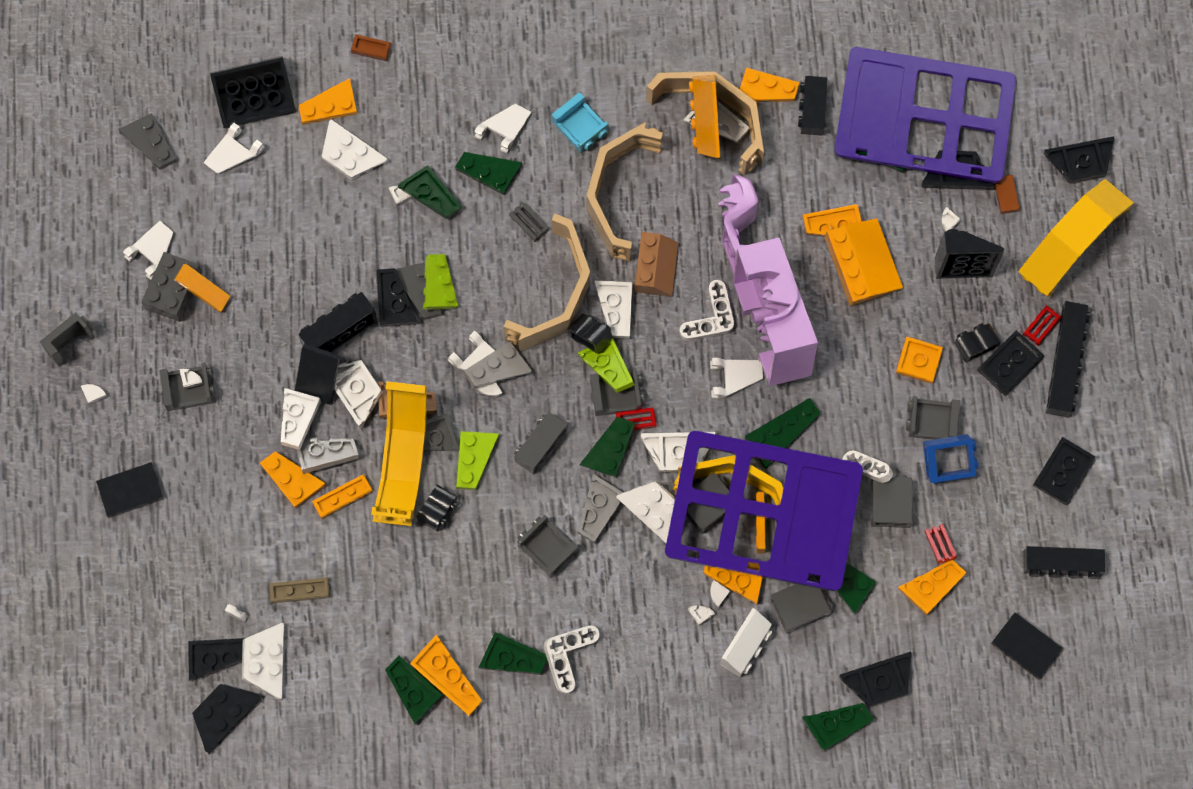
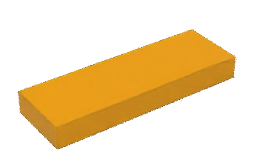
M183 264L174 279L218 312H222L230 298V295L187 264Z
M364 474L313 500L312 503L320 518L323 519L372 493L373 490Z
M757 492L755 501L764 503V492ZM756 516V552L764 553L765 518Z

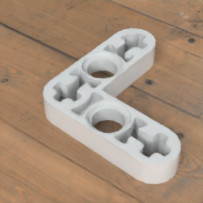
M721 280L712 281L708 289L714 317L683 323L680 327V337L683 340L693 341L728 334L732 331L734 320L726 286ZM714 286H718V288H722V289H720V297H719V298H717L716 290H713V289H714ZM722 302L727 308L724 311H718L716 304ZM722 316H725L726 323H730L728 328L722 325ZM703 324H710L712 330L704 332L701 326ZM685 328H689V330L692 331L691 335L683 333L685 332Z
M849 451L842 458L848 461L856 459L862 468L866 464L872 463L871 468L863 470L862 475L878 482H887L893 476V472L888 464L857 451Z
M595 626L581 627L548 638L545 641V654L556 689L559 692L570 693L575 688V680L566 652L596 642L599 638V631ZM588 630L593 632L591 639L590 637L581 639L580 635L587 634ZM569 635H574L576 638L574 646H570L567 643ZM552 641L553 643L562 642L563 644L562 646L556 647L555 650L550 649ZM558 659L564 663V668L561 671L555 668V662ZM565 672L567 673V675H564L563 677H558V674H564ZM564 680L569 681L567 689L566 687L561 686V684L564 683Z

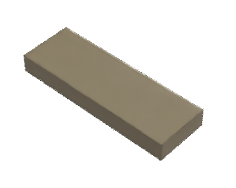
M328 577L269 583L271 604L330 598Z

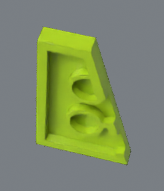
M429 254L425 257L424 277L426 279V287L423 293L425 295L423 310L455 309L458 307V302L445 254Z
M613 338L599 353H595L588 348L577 352L578 356L616 393L634 386Z
M461 431L457 489H477L495 443L499 438L498 433Z

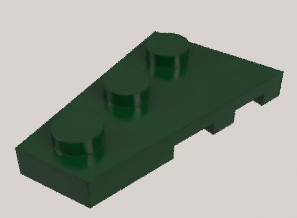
M428 165L398 184L399 189L445 219H448L462 208L460 203Z
M616 417L579 465L616 478L635 423Z
M846 562L843 584L836 592L855 615L876 581Z
M495 632L478 668L541 675L547 663L546 654Z

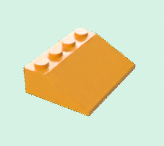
M715 75L693 76V81H689L690 93H694V100H690L691 111H695V118L691 119L692 130H696V137H693V148H697L698 154L720 158Z
M877 218L845 225L826 232L824 238L850 306L903 289Z

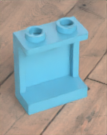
M579 92L552 113L551 118L552 123L581 153L584 150H589L597 139H602L608 134L609 124L607 121L603 122L584 102L585 97Z

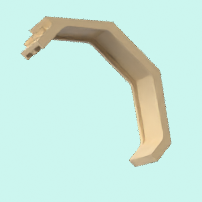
M717 72L658 73L647 85L646 101L651 105L664 93H690L689 81H693V76L715 75L716 97L746 119L750 127L752 144L740 157L742 161L739 163L740 169L738 171L745 175L748 171L751 172L757 164L762 166L764 149L757 103Z
M646 122L600 147L586 195V209L611 257L629 262L632 255V242L614 236L600 208L597 197L608 164L636 148L660 154L663 133L655 128L646 129Z
M555 213L552 218V233L568 240L580 278L561 316L534 328H526L506 320L504 324V337L507 339V342L510 341L513 345L519 344V352L568 332L567 329L574 322L590 286V270L573 222Z

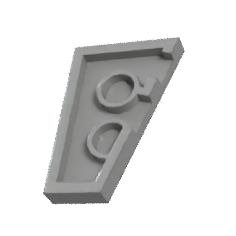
M310 438V440H304L300 450L296 449L303 474L359 459L354 439L320 441L318 438Z

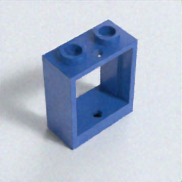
M968 434L923 441L926 476L930 483L976 476V470L978 469L977 458H974L976 442ZM966 445L968 469L938 474L935 450Z

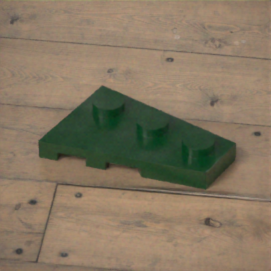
M464 152L456 164L455 170L504 195L521 168L522 162Z
M399 655L385 669L413 723L416 725L442 697V694Z
M863 703L802 717V720L822 751L827 750L874 720Z

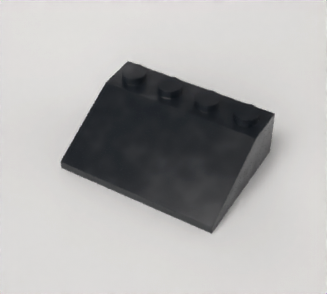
M283 56L210 72L223 128L230 127L233 123L240 125L296 112Z
M949 229L944 232L934 258L936 279L993 277L1004 253V248L966 231Z

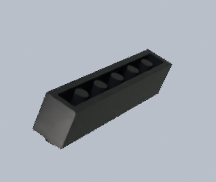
M1065 301L1062 307L1046 414L1068 418L1071 412L1075 411L1076 401H1073L1074 394L1077 395L1079 383H1076L1077 376L1080 377L1082 365H1079L1080 358L1083 359L1085 348L1082 347V342L1087 337L1085 323H1088L1090 319V312H1087L1088 305Z

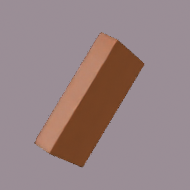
M355 34L351 53L387 61L391 42Z
M1013 175L1003 176L1001 182L994 183L1000 214L1018 212L1020 207Z

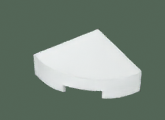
M398 186L388 188L396 205L413 198L399 189Z
M946 207L941 217L944 231L953 229L961 219Z
M179 369L184 389L203 384L202 379L197 373L189 369Z
M497 383L477 388L483 395L493 397L502 395Z
M86 384L81 386L89 404L107 397L105 392L96 385Z
M713 580L710 595L715 606L719 608L730 591Z
M229 604L225 609L227 615L243 622L248 617L245 612L237 610L233 605Z
M692 606L688 608L689 613L698 625H701L715 615L714 611L708 607Z

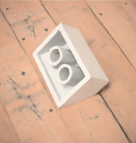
M753 608L720 662V666L738 677H741L743 673H748L752 666L749 663L752 657L757 658L762 650L760 647L762 641L767 642L772 634L770 630L772 624L756 609Z

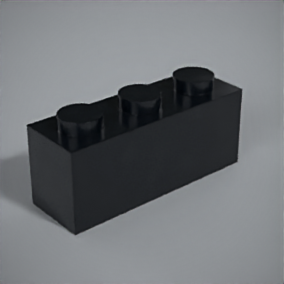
M805 76L804 82L800 83V93H803V99L799 100V110H802V116L798 117V127H801V134L823 136L825 129L827 77Z

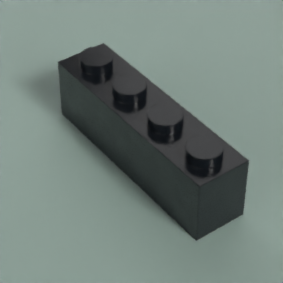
M1026 546L1023 551L1024 574H1029L1031 577L1049 574V577L1052 578L1068 575L1069 578L1088 576L1089 579H1099L1105 573V549Z

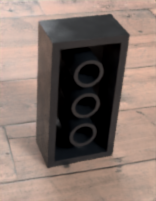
M363 292L355 293L344 304L336 305L329 314L321 315L311 326L303 327L298 334L301 345L307 344L333 352L376 323V312Z

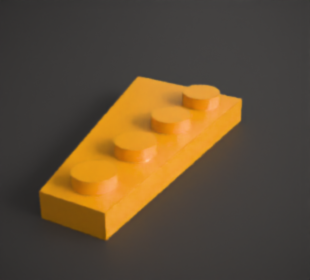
M436 634L410 665L467 716H470L482 703V700Z

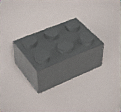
M163 252L141 301L144 309L180 322L192 293L174 279L183 264L189 265L201 274L202 271L199 264Z

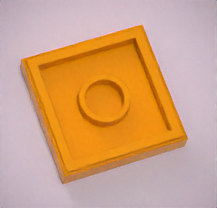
M906 337L896 373L932 384L943 347Z

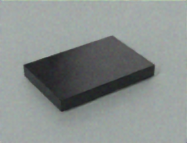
M1016 330L977 371L1006 396L1044 355Z
M304 344L301 350L294 391L318 397L321 402L330 405L333 399L341 356Z
M1062 437L1033 486L1067 505L1094 461L1095 456Z
M152 462L96 481L108 518L164 499Z
M1015 612L991 642L994 647L1038 680L1062 650V647Z

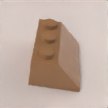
M641 232L634 292L672 297L678 242L662 234Z

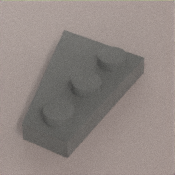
M152 113L118 129L159 170L177 162Z
M425 262L396 269L406 294L422 319L426 320L442 316L441 309L423 310V303H425V295L423 293L426 287V279L424 277Z
M448 414L426 420L424 451H459Z

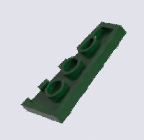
M808 398L745 435L746 441L787 448L820 416V412L811 398ZM759 459L765 469L773 462Z

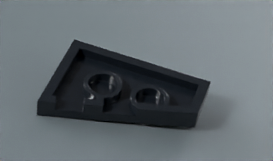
M396 269L376 270L380 326L418 324Z
M245 638L188 641L189 681L242 662L243 640Z

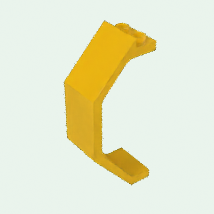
M1104 179L1088 191L1054 226L1018 272L1024 280L1036 286V289L1041 294L1049 297L1060 280L1085 250L1115 219L1123 213L1126 214L1134 202Z
M386 381L387 426L377 499L375 506L372 507L371 515H373V522L412 526L420 485L426 433L427 386Z
M732 455L696 463L693 481L708 477L712 473L716 475L730 473L733 475L736 456ZM749 465L746 483L769 495L774 500L775 505H779L783 493L782 483L754 466ZM678 467L677 479L674 482V497H676L681 467Z

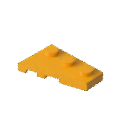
M746 68L740 90L756 103L760 101L794 102L799 82Z
M350 78L300 104L299 110L302 125L356 115L357 111Z
M858 204L802 215L806 234L825 236L827 231L862 222Z
M276 451L260 462V465L294 508H297L326 486V483L309 472L303 474L301 467Z
M951 560L899 586L897 589L927 615L967 572L954 560Z
M748 562V569L759 571V564ZM705 565L703 572L705 576L757 605L762 582L761 576Z

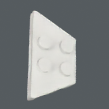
M333 120L329 121L322 153V159L351 180L359 177L362 173L372 171L376 166L387 164L388 159Z
M362 360L354 361L350 364H339L334 389L361 428L383 391Z
M690 432L641 434V439L659 472H678V467L682 466L687 437ZM699 449L696 463L704 461L709 449Z
M652 481L627 492L619 493L616 496L665 543L667 542L675 497L658 481Z
M284 623L245 638L242 650V680L255 685L257 689L271 694L277 700L282 699Z

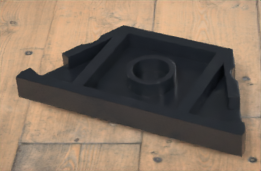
M1113 136L1045 149L1043 153L1069 183L1104 177L1108 171L1115 138Z
M939 150L935 157L936 159L942 157V150ZM957 151V162L984 166L980 162V157L976 151ZM971 169L970 173L981 175L982 171ZM928 172L922 181L921 187L993 189L994 183Z
M910 651L840 674L839 679L869 708L906 696L908 694L912 653Z
M219 684L192 712L205 751L209 754L262 697L259 694Z

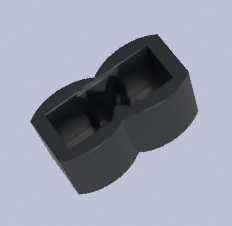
M581 314L567 329L569 336L574 341L586 346L595 353H599L613 338L611 328L605 323L597 322L592 315Z
M984 323L978 324L973 328L974 331H964L957 335L954 344L965 362L992 351L1000 345L1001 342L990 323L985 325Z
M437 484L418 512L417 520L435 531H438L439 528L443 529L448 521L447 515L450 512L453 513L458 506L457 496Z

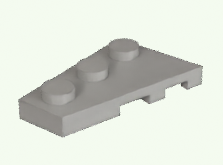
M509 341L464 370L463 374L474 388L496 383L497 381L529 375L532 373V370Z
M594 474L578 529V534L592 543L596 542L621 504V501L616 496L622 493V491Z

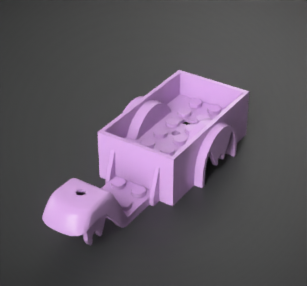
M733 174L731 185L720 189V193H728L730 197L718 203V207L725 206L728 208V211L722 213V217H725L722 243L731 266L733 285L742 307V315H752L753 322L760 325L757 331L766 334L760 337V340L770 342L772 347L770 351L759 353L758 360L759 362L761 361L769 386L812 376L818 342L780 238H775L750 245H740L738 241L740 239L739 233L756 219L758 197L749 179Z

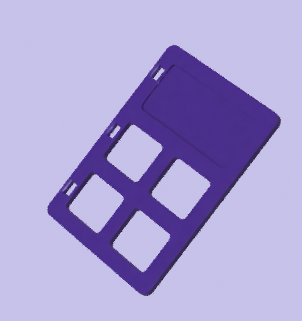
M854 47L850 50L834 152L838 157L999 183L1004 175L1016 77L1013 73ZM918 72L952 78L948 110L944 111L914 105ZM967 80L1001 86L996 119L963 113ZM912 119L945 125L942 157L940 159L907 153L906 149ZM960 128L987 131L995 134L990 167L956 161ZM856 150L866 151L867 155L864 156L855 153ZM913 160L924 161V166L913 164ZM971 169L982 171L981 175L971 174Z
M691 431L687 437L665 554L671 559L837 591L843 584L863 468L861 464L853 461L701 431ZM700 448L735 454L733 475L727 495L698 490L692 487ZM752 458L787 465L784 488L779 505L744 498V490ZM690 503L723 509L725 511L717 551L681 544L687 507ZM741 514L774 519L777 522L771 556L768 562L735 556L733 554L738 521ZM688 550L699 552V559L688 557ZM748 562L760 564L759 571L748 569ZM809 574L820 576L819 582L808 581L807 579Z

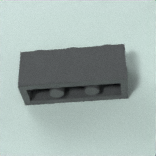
M549 411L546 415H542L537 421L538 426L534 431L532 429L525 437L526 442L523 446L520 444L514 452L515 462L532 474L536 472L567 431V424Z

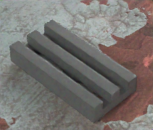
M524 202L519 207L517 206L513 212L509 213V216L534 242L548 231V227ZM521 210H524L542 228V230H540ZM517 214L535 230L536 235L516 216Z

